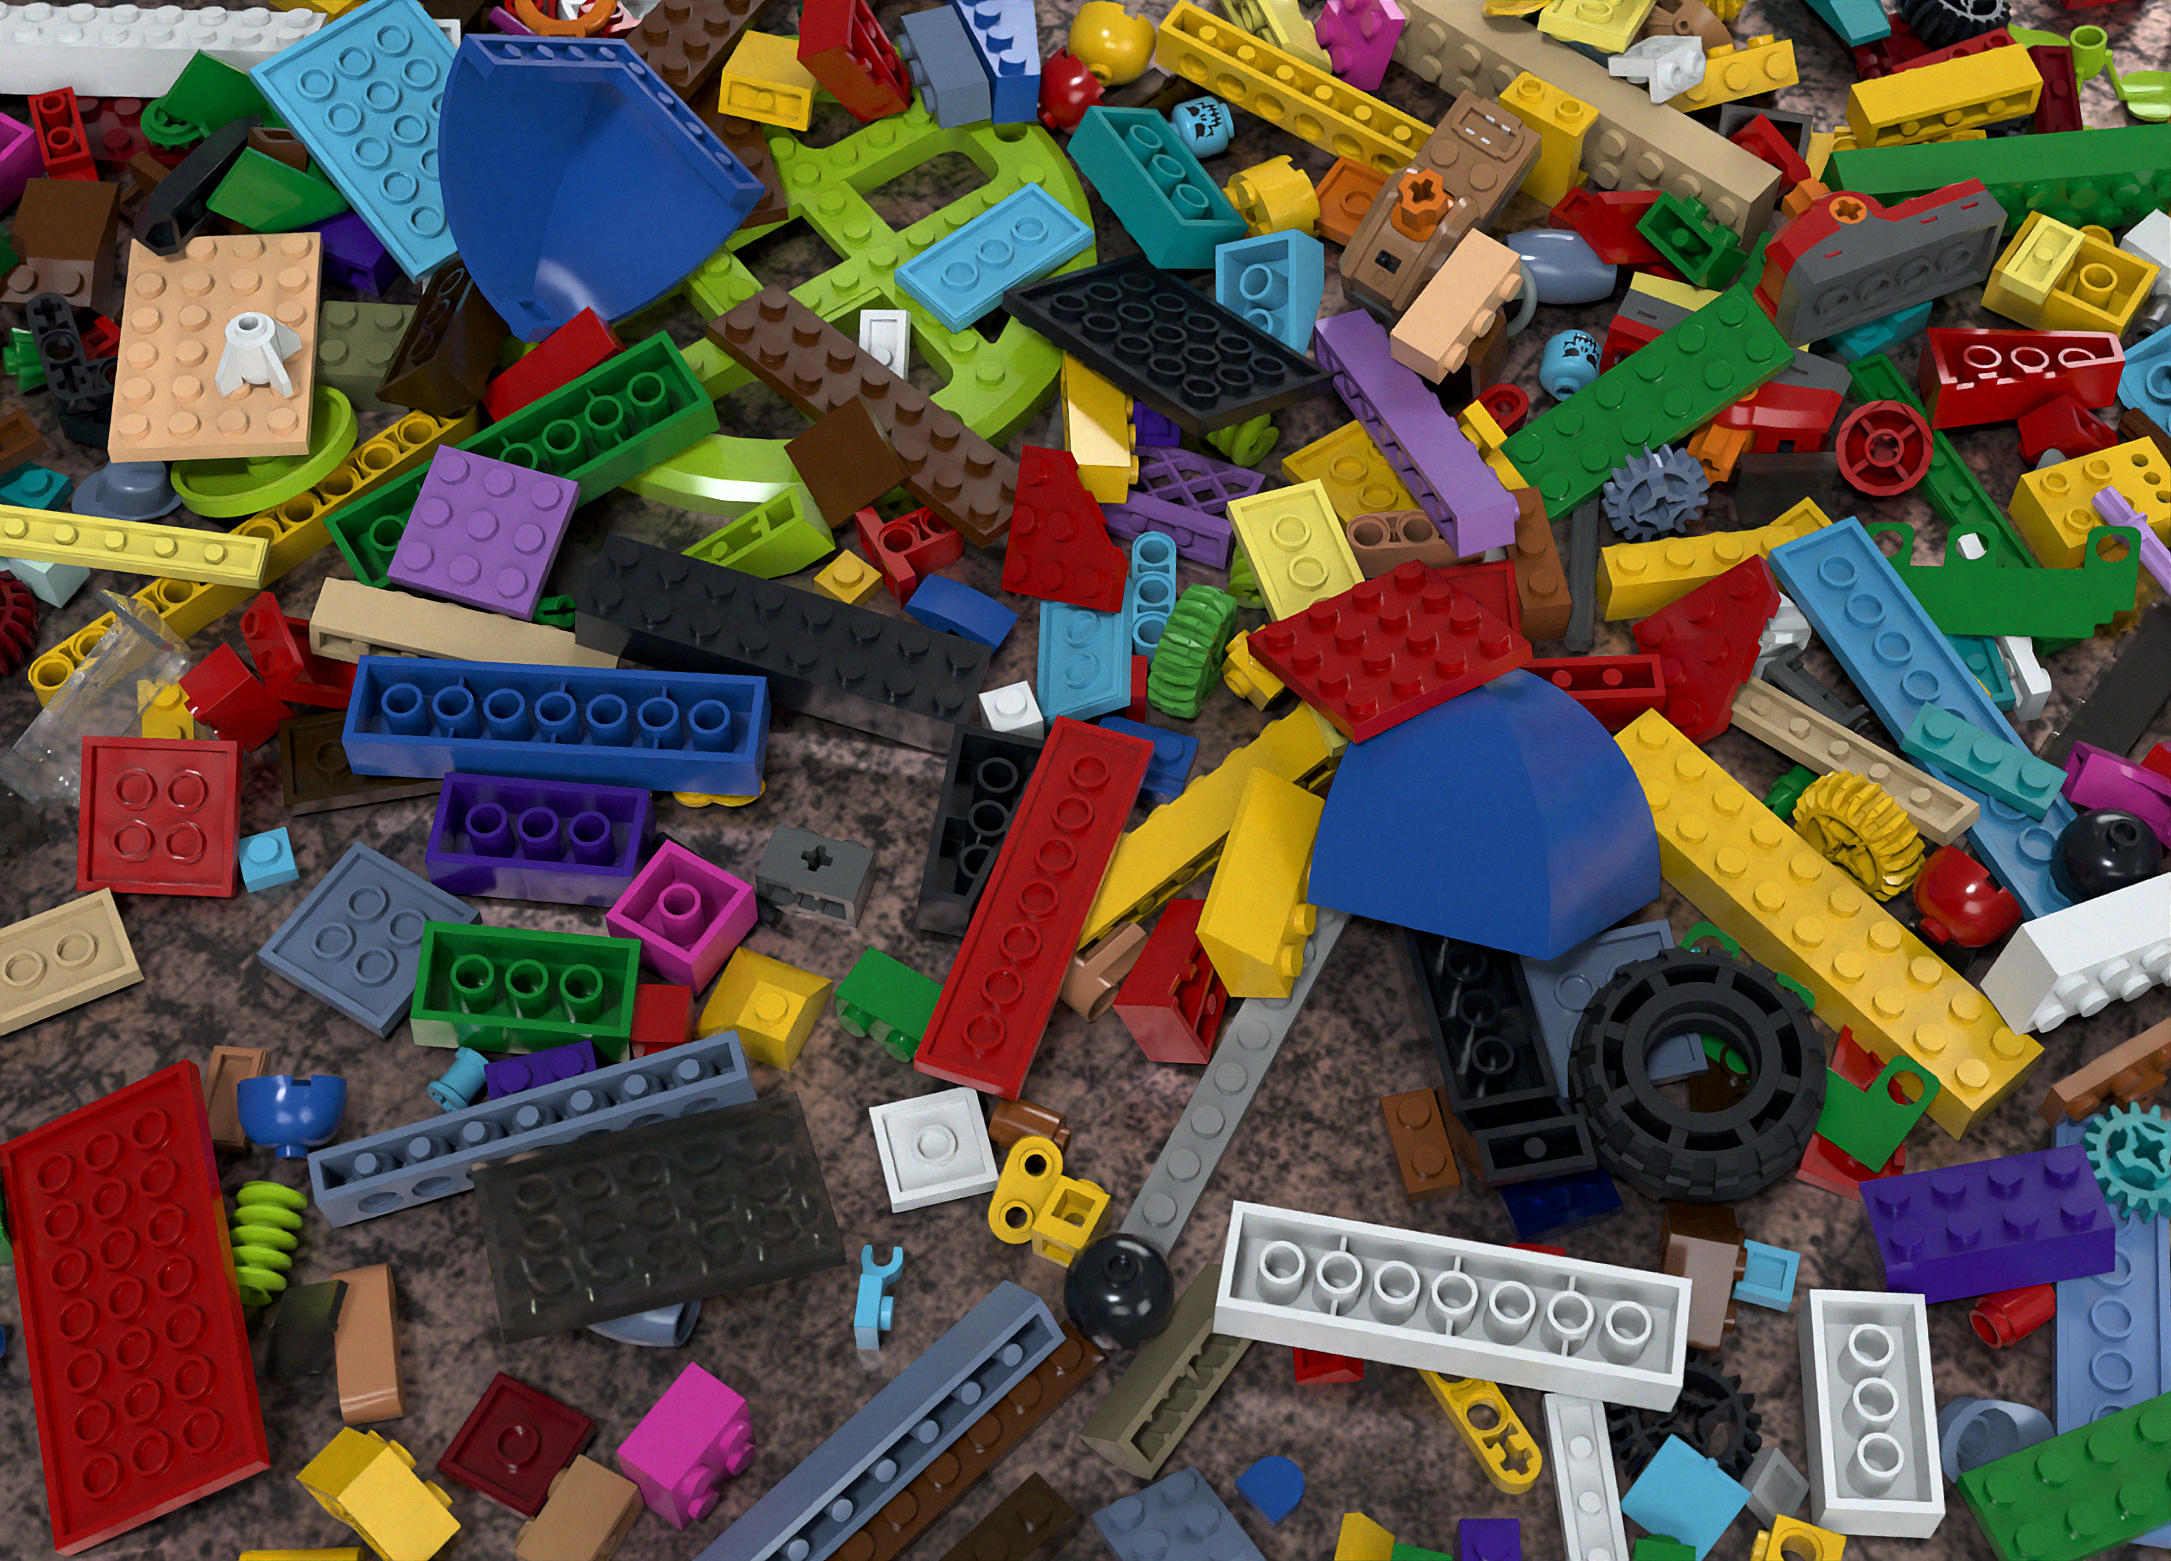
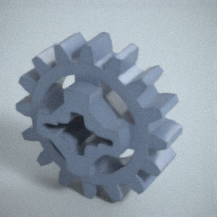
M1663 444L1657 454H1652L1648 446L1643 447L1642 457L1637 460L1628 454L1625 456L1627 464L1625 469L1612 468L1610 471L1615 482L1603 484L1602 489L1606 498L1601 500L1613 529L1615 531L1622 530L1627 540H1631L1638 533L1643 543L1649 542L1653 534H1659L1661 539L1668 538V530L1673 528L1683 533L1686 531L1683 522L1687 518L1698 520L1700 515L1696 506L1706 505L1709 501L1704 491L1710 488V484L1696 456L1690 458L1683 447L1673 454L1668 444Z

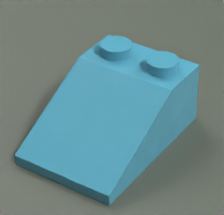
M1291 229L1216 245V301L1305 356L1324 291V244L1298 229Z

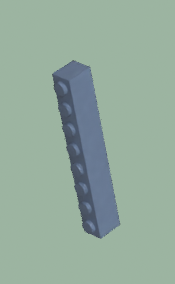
M1004 1280L692 1561H824L1066 1339L1042 1298Z

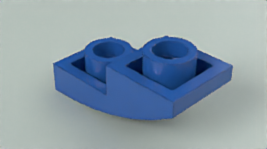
M933 574L926 576L903 609L928 628L944 633L952 629L964 639L993 647L991 656L1019 617L1018 614L991 597L959 582Z

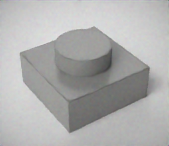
M1760 1447L1754 1457L1755 1460L1748 1468L1740 1485L1752 1493L1746 1505L1769 1530L1777 1513L1790 1518L1794 1517L1811 1485L1777 1447Z

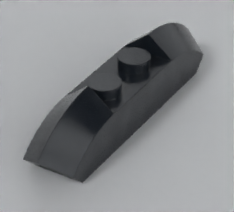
M258 114L238 119L213 132L156 186L135 217L134 234L139 243L159 257L178 253L217 214V212L208 209L206 202L246 149L249 127H264L263 121Z

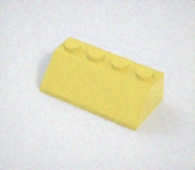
M1219 0L1232 25L1332 75L1330 55L1327 50H1321L1312 23L1309 20H1304L1299 11L1298 0Z

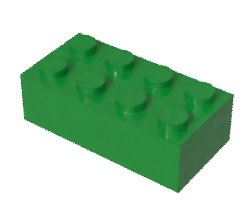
M425 920L410 1015L414 1045L460 1048L463 1046L472 1050L531 1054L591 1039L596 1060L621 1063L629 1061L632 1049L630 1038L637 984L640 983L641 940Z

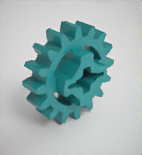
M2131 1102L2124 1114L2115 1105L2110 1106L2103 1118L2096 1116L2086 1130L2087 1133L2084 1134L2079 1143H2082L2099 1187L2104 1192L2103 1197L2107 1206L2113 1201L2121 1204L2120 1213L2123 1218H2127L2133 1209L2140 1210L2144 1222H2151L2158 1210L2167 1219L2171 1217V1167L2169 1165L2171 1164V1119L2168 1122L2160 1119L2161 1109L2156 1105L2150 1110L2149 1114H2142L2137 1102ZM2108 1141H2110L2112 1144L2108 1150V1152L2112 1156V1159L2109 1160L2106 1156V1145Z

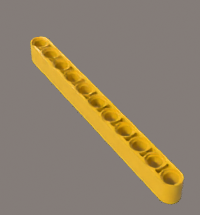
M476 404L471 408L463 406L449 415L419 409L414 410L350 452L330 474L308 490L279 505L262 510L227 533L269 539L271 549L260 589L161 577L39 657L32 663L28 671V678L44 711L51 717L56 718L70 717L78 713L332 543L334 539L322 519L434 458L439 444L453 447L482 431L483 425L478 405Z

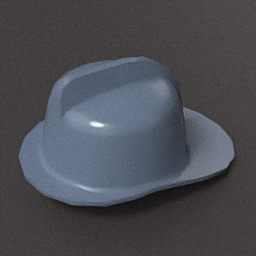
M109 460L104 469L91 474L80 483L73 494L72 510L74 514L134 522L166 516L182 504L171 482V468L173 464L165 461L111 463V460Z
M1973 1395L1957 1397L1948 1402L1936 1417L1942 1470L1949 1480L1954 1483L1965 1472L2056 1437L2052 1423L2043 1412L2028 1405L1999 1399H1985Z

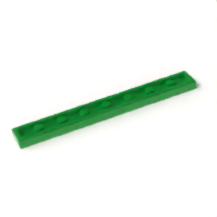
M1884 352L1844 365L1853 377L1849 390L1861 406L1872 401L1893 400L1911 406L1925 418L1930 429L1926 409ZM1930 429L1933 435V457L1927 473L1918 481L1917 485L1949 530L1957 524H1992L2000 531L1996 567L2041 568L1940 429ZM1979 532L1964 534L1976 533L1983 550H1988L1989 542L1985 535ZM2030 637L2032 646L2040 657L2084 640V638Z

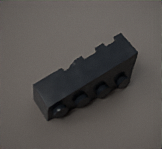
M961 723L955 724L914 923L915 928L965 937L1046 744L1045 740Z

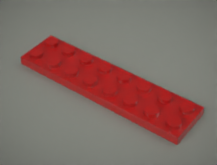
M1057 715L914 1057L915 1071L1012 1101H1018L1154 757L1155 742Z

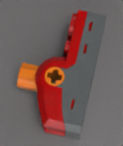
M1815 177L1798 182L1796 188L1783 198L1781 210L1789 219V222L1776 233L1764 249L1763 255L1766 257V263L1762 279L1754 289L1753 297L1787 343L1798 348L1986 280L2008 214L1977 177L1961 183L1946 185L1918 198H1909L1901 204L1886 208L1877 199L1861 192L1847 190L1831 192L1824 182L1819 183Z
M1630 288L1609 326L1607 340L1602 349L1599 363L1600 375L1640 350L1695 311ZM1789 346L1795 354V363L1687 434L1685 442L1688 448L1686 451L1690 458L1696 456L1710 486L1716 481L1727 482L1733 469L1769 473L1816 472L1839 423L1853 377L1845 366Z

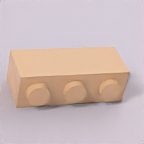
M1472 228L1390 332L1391 358L1437 385L1441 383L1449 371L1455 373L1465 361L1468 354V346L1475 337L1481 338L1489 331L1495 320V312L1503 301H1512L1518 293L1523 282V277L1520 276L1521 255Z

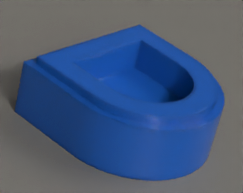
M1269 1456L1259 1460L1235 1480L1234 1489L1273 1530L1300 1506L1305 1487L1304 1477L1299 1467L1291 1460L1281 1456Z

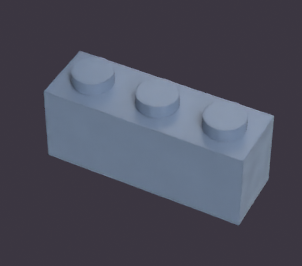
M952 4L901 16L903 35L897 36V46L902 62L908 61L912 84L914 88L920 87L923 108L926 114L933 113L940 130L991 118L989 81Z

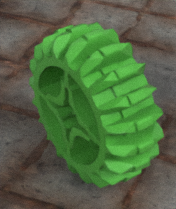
M1195 583L1182 593L1180 600L1174 605L1172 614L1167 618V624L1161 632L1159 644L1155 649L1154 660L1150 665L1151 674L1147 680L1149 685L1147 693L1151 705L1160 708L1162 712L1175 717L1182 716L1187 719L1194 718L1199 714L1200 709L1205 708L1208 698L1212 695L1222 673L1220 668L1229 655L1224 648L1235 638L1234 632L1238 624L1237 616L1239 613L1235 597L1225 594L1224 590L1213 586H1203Z

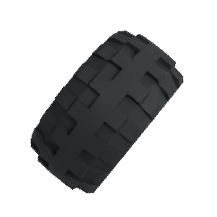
M1682 946L1659 950L1656 957L1639 962L1635 959L1617 970L1615 976L1602 989L1600 987L1597 989L1585 1006L1573 1035L1567 1065L1568 1095L1571 1107L1575 1113H1583L1593 1149L1597 1155V1161L1613 1177L1616 1175L1621 1176L1636 1186V1192L1659 1201L1660 1197L1683 1201L1684 1205L1709 1207L1712 1202L1731 1199L1734 1203L1755 1195L1759 1189L1774 1180L1777 1181L1794 1165L1810 1142L1823 1111L1828 1084L1826 1079L1827 1053L1822 1034L1816 1032L1809 1017L1811 1010L1796 991H1787L1776 981L1777 973L1757 961L1749 965L1732 958L1733 951L1708 947L1707 952H1688L1687 948ZM1682 1031H1698L1714 1035L1732 1046L1743 1059L1750 1075L1748 1091L1741 1102L1723 1111L1697 1113L1681 1109L1665 1100L1650 1083L1645 1072V1059L1650 1047L1661 1038Z

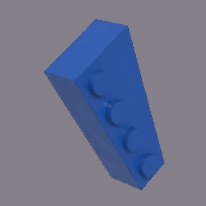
M947 0L946 6L952 4L989 81L992 111L990 120L992 124L1036 121L1041 73L1034 1Z

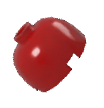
M1064 46L1054 53L1040 68L1041 75L1038 94L1040 107L1037 108L1036 115L1049 131L1052 132L1058 127L1067 135L1073 136L1089 106H1105L1099 98L1105 90L1074 53L1068 56L1067 48ZM1112 101V102H1111L1108 106H1106V107H1116V106L1114 105V103H1113V101Z
M1893 400L1872 401L1855 409L1842 423L1836 439V461L1844 478L1858 490L1874 496L1897 495L1914 487L1927 473L1933 457V435L1925 418L1911 406Z
M1946 844L1944 848L1941 845L1924 863L1914 881L1912 889L1914 904L1924 917L1918 925L1928 937L1939 945H1944L1947 940L1964 948H1980L1989 945L2010 930L2024 914L2021 906L2004 886L1997 892L1995 887L1986 879L1991 874L1967 854L1951 845Z

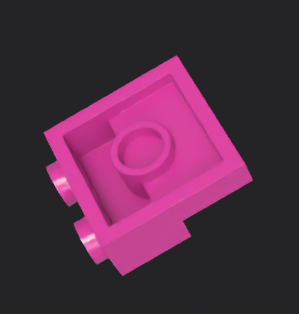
M1327 0L1321 18L1315 25L1316 41L1320 45L1321 50L1325 49L1329 53L1332 67L1337 73V79L1361 91L1378 90L1406 18L1394 0Z

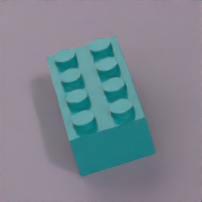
M1089 106L1066 149L1077 162L1079 170L1089 178L1099 191L1101 199L1111 207L1121 220L1126 232L1134 237L1146 253L1148 261L1156 266V268L1216 269V245L1242 240L1249 228L1245 220L1157 109Z

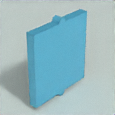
M1671 1433L1620 1502V1508L1622 1512L1649 1531L1651 1535H1667L1678 1539L1681 1545L1696 1546L1695 1561H1702L1749 1500L1752 1493L1720 1470L1714 1458H1704Z

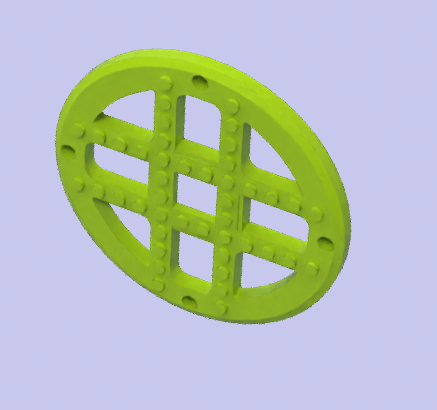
M799 35L779 36L799 41ZM893 46L894 49H895V51L897 52V54H898L899 57H900L898 47H897V46ZM908 61L903 62V64L909 72ZM912 84L910 108L908 110L891 114L838 143L823 149H813L804 146L786 127L760 122L787 204L789 220L735 231L704 264L670 292L637 313L611 325L614 329L681 292L708 323L712 322L764 289L732 252L802 215L844 262L787 293L846 337L860 329L861 310H907L911 313L910 344L948 384L943 390L928 398L999 450L1035 418L1060 387L1063 349L1054 346L1049 339L1034 329L1022 325L1012 315L998 341L994 344L988 343L972 325L954 334L894 282V270L1032 181L1094 231L1093 244L1036 282L1097 265L1094 224L1088 200L1076 172L1057 143L1037 121L992 124L990 118L940 130L933 113L926 114L923 108L920 87L914 88ZM828 90L826 92L818 91L813 101L840 103ZM946 151H957L966 154L992 180L990 183L898 233H895L861 197L865 193ZM512 333L504 341L499 352L502 354V358L497 365L500 375L543 341L524 342ZM706 337L679 351L712 402L744 384L752 381H761L711 343ZM795 407L797 411L805 418V420L811 426H813L816 423L805 413H803L801 410ZM711 433L619 485V487L647 499L684 510L732 518H740L794 484L816 504L784 449V446L793 439L737 438ZM898 486L874 503L872 507L892 503L911 496V494Z

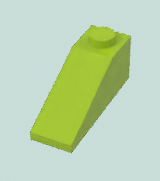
M794 484L680 554L768 579L795 573L836 549L830 526L819 507Z

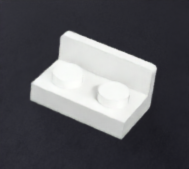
M1653 35L1627 48L1624 54L1617 53L1608 57L1609 76H1627V81L1630 83L1649 82L1651 103H1662L1703 81L1706 57L1702 52L1701 36Z

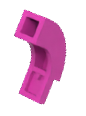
M2075 740L2062 768L2063 771L2069 774L2060 792L2070 801L2092 809L2102 807L2122 808L2139 815L2152 826L2159 840L2171 850V779L2123 757Z

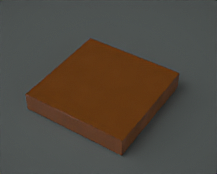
M864 394L854 395L784 446L785 451L831 529L840 528L855 517V512L873 505L912 477Z

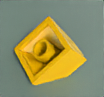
M738 946L692 1031L693 1036L705 1039L737 1030L748 1057L790 1072L834 987V982L831 979Z

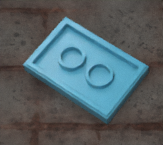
M1128 576L1126 577L1121 613L1107 612L1049 599L1040 601L1036 704L1043 718L1044 732L1052 729L1057 715L1082 721L1130 705L1133 581Z

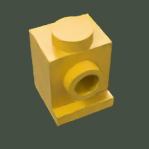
M1060 1175L1031 1228L1033 1253L1068 1268L1076 1251L1092 1238L1101 1236L1111 1218V1196L1107 1195L1100 1186L1089 1180L1078 1179L1075 1181ZM1071 1223H1080L1082 1227L1080 1228Z

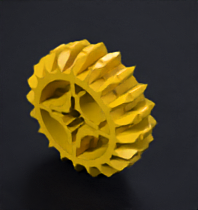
M1846 769L1839 773L1831 771L1827 775L1819 777L1802 792L1803 795L1796 800L1797 807L1792 812L1797 821L1794 825L1795 831L1874 901L1881 900L1886 902L1890 898L1899 895L1902 891H1905L1914 883L1917 873L1926 862L1922 853L1925 844L1923 840L1916 836L1919 827L1909 821L1907 818L1909 811L1898 806L1895 802V795L1888 796L1883 792L1879 782L1870 784L1862 773L1854 776L1852 772Z

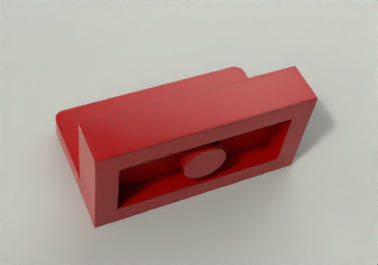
M1661 190L1597 192L1575 226L1576 231L1607 265L1666 262L1668 260L1635 227L1662 194Z

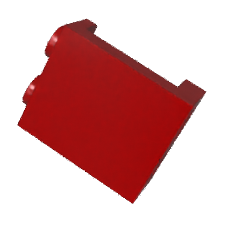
M262 591L251 607L244 613L238 624L269 698L348 710L358 664L311 654L310 620L283 616L274 593Z

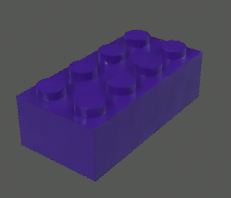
M445 772L424 858L431 882L450 894L613 907L649 862L657 823L650 789Z
M2082 1143L1859 1182L1861 1225L1882 1292L1924 1294L1925 1304L2115 1272L2116 1227Z

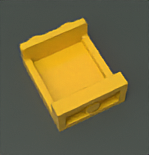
M747 30L722 70L718 112L807 131L811 120L813 99L818 91L826 92L827 89L797 60L799 41Z
M1523 71L1499 96L1498 106L1521 119L1523 125L1542 136L1541 158L1518 189L1554 208L1574 186L1583 190L1587 187L1589 174L1578 167L1584 135L1598 119L1599 109L1537 76Z

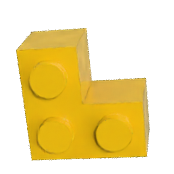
M346 1426L295 1477L333 1518L352 1527L383 1561H428L461 1527L456 1519L447 1511L453 1505L448 1495L431 1480H427L423 1484L411 1471L417 1465L415 1459L399 1443L394 1440L387 1443L373 1430L364 1435Z

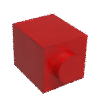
M637 984L630 1038L635 1059L693 1041L692 1031L694 1029L696 1010L691 986Z

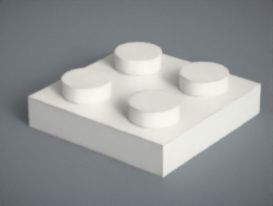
M965 1086L869 1108L872 1129L893 1214L994 1191L999 1176L976 1089Z

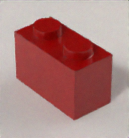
M226 642L178 680V683L190 697L184 705L201 725L206 726L208 724L221 741L243 742V749L249 754L279 731L278 721L290 720L297 716L285 700L269 698L258 670Z

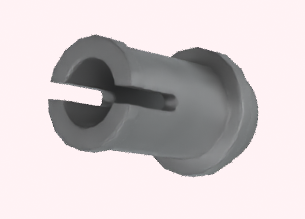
M2157 295L2145 315L2140 316L2134 321L2131 332L2135 344L2171 324V295Z

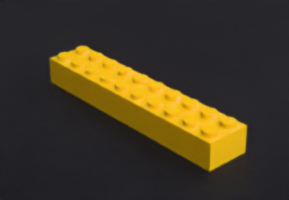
M1652 707L1613 737L1633 767L1646 795L1659 844L1661 876L1724 933L1735 939L1739 946L1753 959L1773 972L1785 973L1809 989L1815 996V1006L1811 1011L1837 1034H1839L1845 1024L1853 1031L1852 1039L1868 1054L1871 1050L1875 1052L1884 1064L1887 1065L1896 1056L1904 1055L1936 1075L1940 1081V1091L1924 1112L1955 1140L1959 1142L2029 1080L2045 1048L2027 1033L2015 1036L1992 1002ZM1900 1071L1892 1076L1902 1086V1092L1914 1103L1922 1097L1924 1084L1916 1073Z

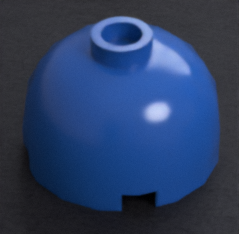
M278 1075L241 1080L240 1084H237L236 1099L240 1125L247 1138L257 1146L275 1149V1159H308L309 1148L325 1145L338 1134L345 1120L347 1079L311 1075V1080L293 1079V1075Z

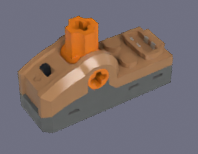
M1464 89L1411 164L1397 169L1384 183L1339 259L1344 298L1361 309L1365 308L1369 314L1394 328L1421 282L1433 279L1470 230L1474 228L1486 235L1541 158L1542 136L1523 125L1521 119L1485 97L1481 99Z

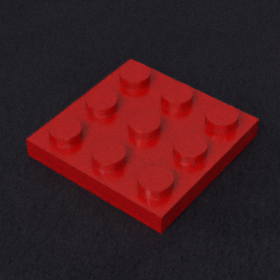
M82 735L76 891L97 892L109 887L111 892L236 897L243 742Z

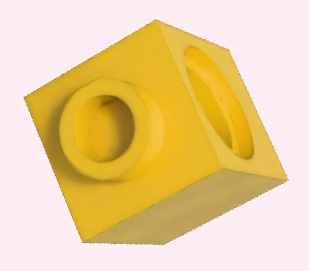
M1777 1513L1768 1532L1758 1529L1749 1561H1784L1781 1555L1782 1551L1796 1552L1805 1561H1841L1847 1536Z

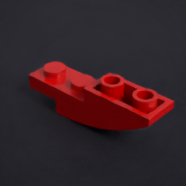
M72 86L27 97L49 178L101 182Z

